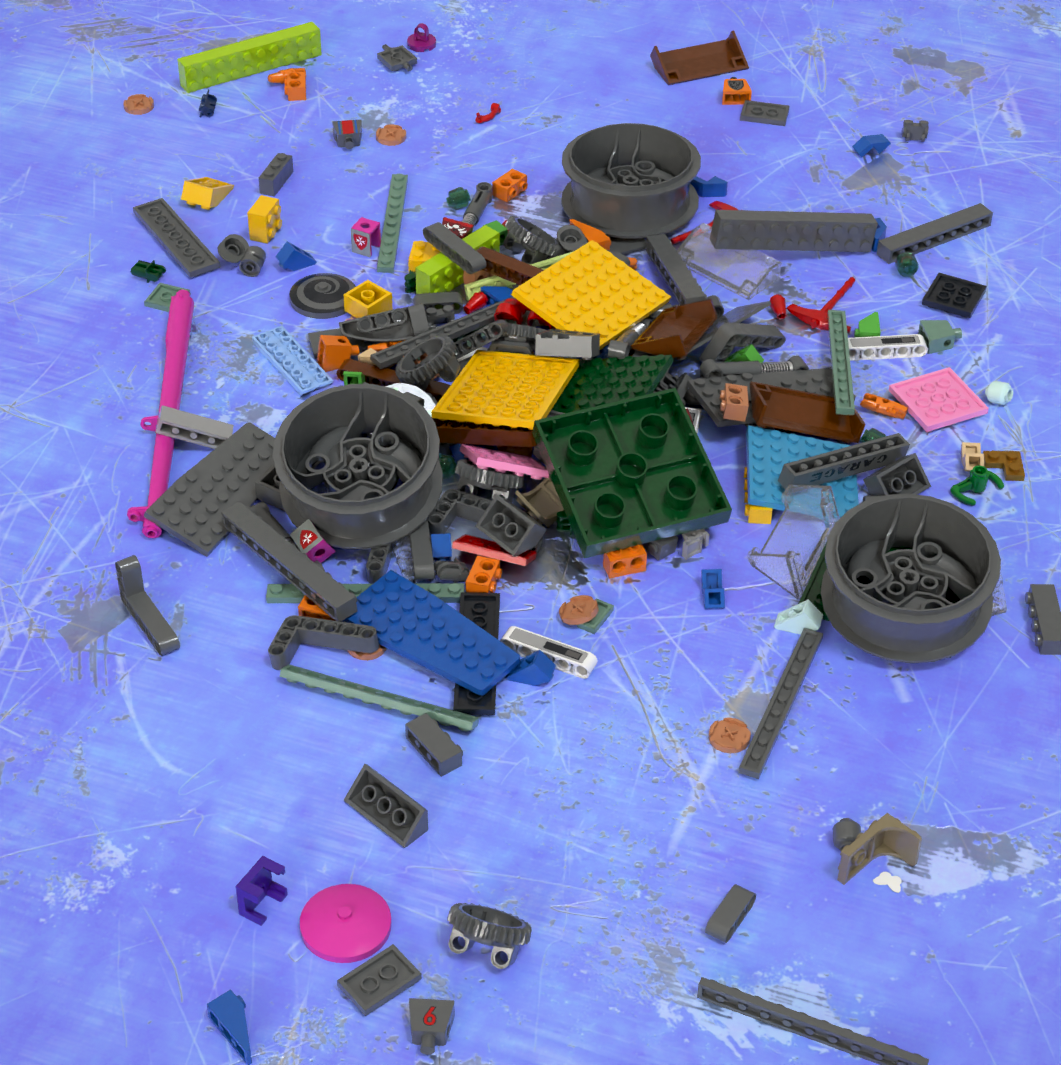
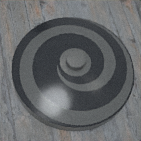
M312 274L298 280L291 287L289 293L290 304L296 312L306 317L315 319L338 317L347 313L344 311L343 294L356 286L351 280L338 274Z

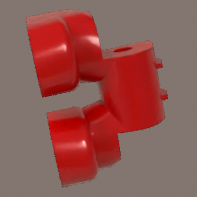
M513 298L506 299L500 303L494 314L495 321L510 319L516 320V323L521 325L523 315L526 311H530L527 326H532L534 319H537L539 324L547 325L549 329H556L527 306Z

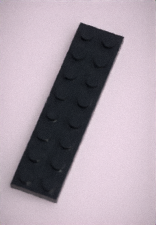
M461 592L459 613L498 639L500 593ZM455 683L453 711L468 715H495L496 685L485 695L481 696Z

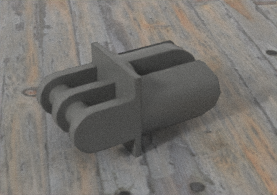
M456 557L454 561L439 560L434 563V570L440 580H450L454 583H458V581L466 582L469 569L464 562H459Z

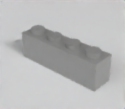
M162 405L155 433L215 449L233 434L234 425Z

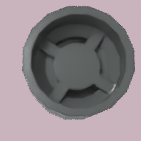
M258 246L248 247L239 264L240 271L248 277L257 276L266 259L265 251Z

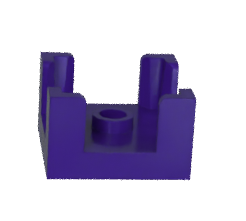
M263 855L235 886L239 915L260 926L267 920V916L254 909L267 895L282 902L288 895L287 888L272 881L271 874L272 872L276 875H284L285 866Z

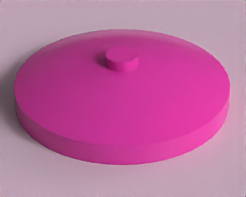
M356 884L330 886L316 893L305 904L300 916L301 937L306 947L313 954L324 960L335 963L361 961L379 951L388 940L391 932L390 909L383 897L365 886Z

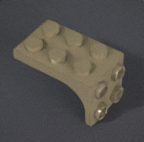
M550 475L549 478H545L537 487L527 493L522 494L518 490L515 492L518 496L517 502L535 521L541 525L544 523L548 528L557 520V512L564 511Z
M886 813L878 821H873L869 829L864 833H859L853 843L844 846L841 850L837 880L845 885L873 859L880 856H894L914 867L918 862L922 842L921 836L901 823L897 818Z

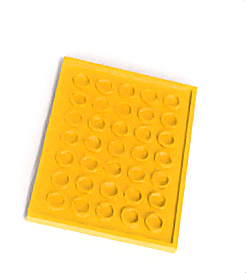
M593 240L521 284L511 294L556 329L599 333L600 349L667 304L671 298L664 290L654 285L650 280H647Z
M477 350L431 411L432 418L441 421L456 420L457 422L492 424L493 426L505 425L511 428L524 427L533 430L534 421L544 419L550 413L578 369L579 359Z

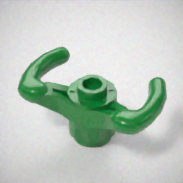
M978 465L970 471L968 478L953 485L950 491L959 501L974 506L976 504L975 499L966 497L960 492L968 490L975 493L984 492L987 487L988 478L999 489L1004 488V483L996 474L988 471L986 467Z

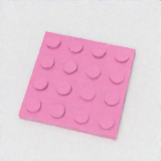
M950 367L889 385V392L901 405L908 407L907 411L926 432L988 414L989 408Z
M461 444L459 451L464 454V457L469 458L468 460L472 461V464L477 465V468L488 470V467H491L501 473H506L507 470L513 472L514 475L522 477L524 474L531 475V478L542 480V477L549 478L547 468L532 457Z

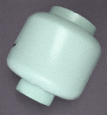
M993 381L986 387L985 395L990 403L1005 405L1012 400L1013 389L1009 383Z

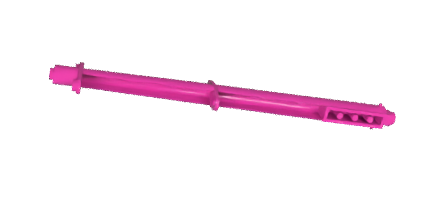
M179 290L175 296H171L165 339L166 358L159 413L162 405L177 410L180 409L194 311V301L187 290ZM159 414L142 418L140 426L145 430L156 431ZM156 433L148 505L131 507L127 511L130 521H143L142 533L148 538H157L162 533V528L146 519L144 513L168 489L175 438Z

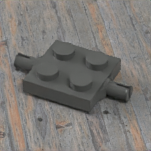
M383 44L382 49L384 51L377 53V59L391 71L405 68L410 72L413 69L411 65L417 64V57L403 45L391 48L387 44Z

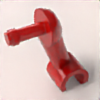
M492 103L491 113L487 115L476 113L475 121L477 123H484L492 120L497 113L501 112L500 105Z

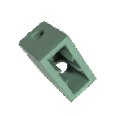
M920 320L918 334L924 337L928 354L952 349L955 339L962 338L961 328L952 329L947 320Z

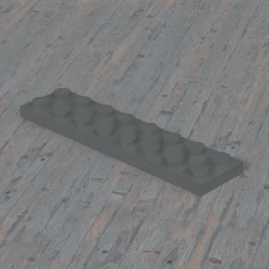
M163 198L133 207V213L190 278L220 268V262Z

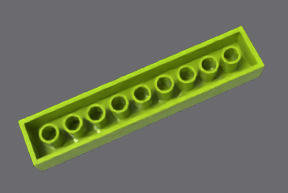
M308 22L178 58L180 85L187 93L321 56L320 29L313 22Z

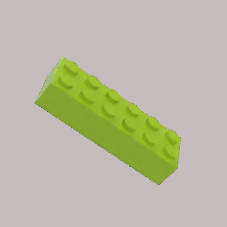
M486 225L462 239L475 250L483 246L500 253V233ZM442 252L415 268L416 295L450 292L464 283L463 269Z

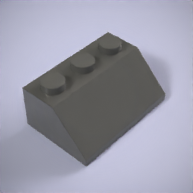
M916 453L903 456L863 479L871 496L917 495L931 487Z
M497 494L475 526L515 557L536 546L547 530L509 500Z

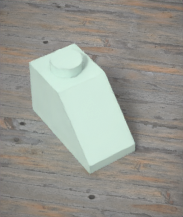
M808 599L778 613L774 627L777 630L800 635L804 628L817 631L821 626L823 614Z

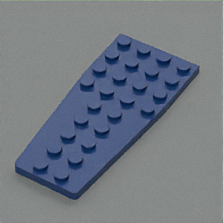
M392 570L357 596V612L342 620L346 623L374 627L380 645L481 696L485 695L520 664V655L435 595Z

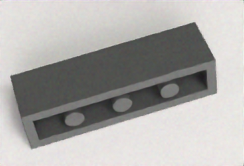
M1030 584L1029 592L1025 594V602L1029 604L1028 615L1029 618H1032L1031 628L1032 632L1036 634L1035 646H1038L1040 655H1061V611L1054 584Z

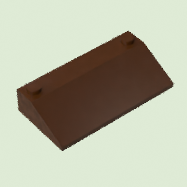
M734 30L731 31L726 40L659 53L658 47L654 46L650 54L655 69L668 85L749 69Z
M712 299L665 308L631 345L632 349L654 355H672V358L676 357V359L686 357V354L718 318Z
M750 382L752 414L758 426L842 440L848 444L852 442L859 443L866 424L856 408L854 415L836 414L834 397Z

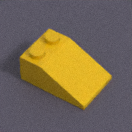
M209 177L185 180L181 200L187 201L186 203L189 205L198 204L201 205V208L210 210V208L219 205L231 192L234 185Z

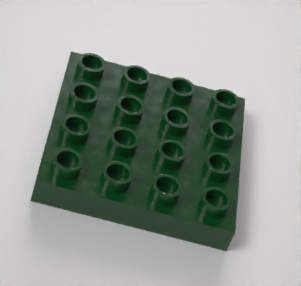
M676 388L534 421L533 437L584 558L729 521L732 508Z

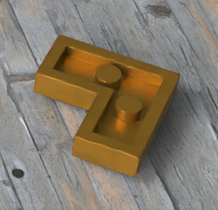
M983 451L984 467L1003 469L1005 481H1024L1025 473L1020 451Z

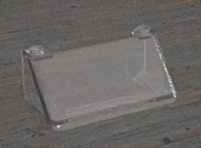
M789 484L785 492L782 493V503L785 505V510L761 551L758 547H753L747 555L748 562L752 567L796 599H801L827 542V537L835 522L840 519L831 486Z

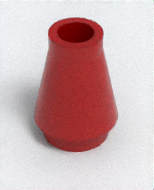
M475 292L463 307L465 313L471 314L485 307L488 302L487 296L483 292Z
M779 294L773 295L770 298L771 305L769 306L777 316V319L783 320L787 317L785 298Z

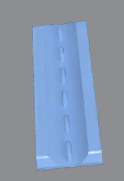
M283 326L252 336L254 345L299 395L333 383V379Z

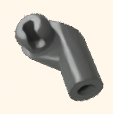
M687 389L683 397L684 401L688 405H701L691 391Z

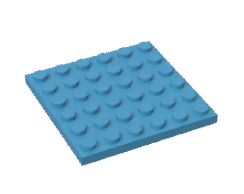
M748 425L746 430L748 504L831 521H838L849 509L859 505L857 474L788 493L778 482L784 464L849 447L850 445Z

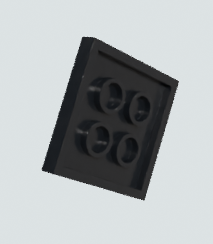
M938 273L923 297L922 305L943 310L947 313L957 314L961 317L971 318L985 294L987 286Z

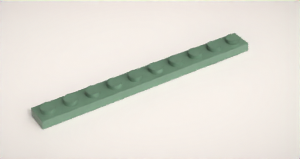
M392 174L377 272L394 273L408 175Z
M828 310L827 319L836 414L854 415L855 405L845 311Z
M414 583L445 603H460V594L464 592V583ZM293 584L267 585V603H300L305 596ZM343 584L344 588L349 592H353L356 597L372 585Z
M290 664L281 668L280 677L286 678L288 682L305 683L306 687H319L327 693L337 692L343 694L345 698H358L366 704L376 703L384 709L400 710V713L405 715L415 714L421 716L427 713L431 719L439 721V724L444 726L454 725L462 731H472L479 723V717Z

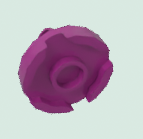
M420 23L414 29V34L408 37L407 45L415 52H424V49L431 51L436 47V38L429 34L426 24ZM418 28H422L424 32H419Z

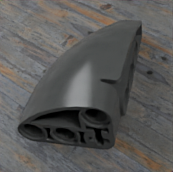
M423 303L339 322L340 331L343 336L371 342L408 340L430 330Z

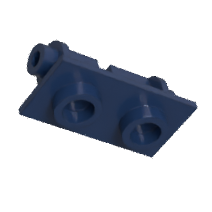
M208 89L207 93L202 95L198 109L201 111L200 118L202 114L209 117L214 114L217 98L209 94Z

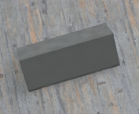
M364 763L344 801L401 846L408 847L428 831V810L368 764Z

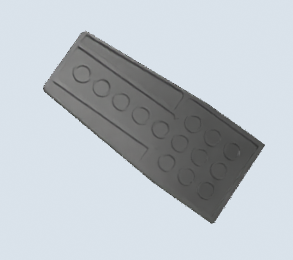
M831 368L763 372L753 375L745 372L742 375L729 374L723 377L713 376L687 381L688 389L718 427L755 422L751 404V381L834 397ZM725 383L747 386L749 407L745 422L723 419V411H720L721 401L719 397L720 391L725 388Z
M246 423L174 482L145 511L144 517L208 557L230 533L223 525L221 512L238 502L243 503L246 507H250L258 500L255 481L274 465L273 448L275 438L254 424Z

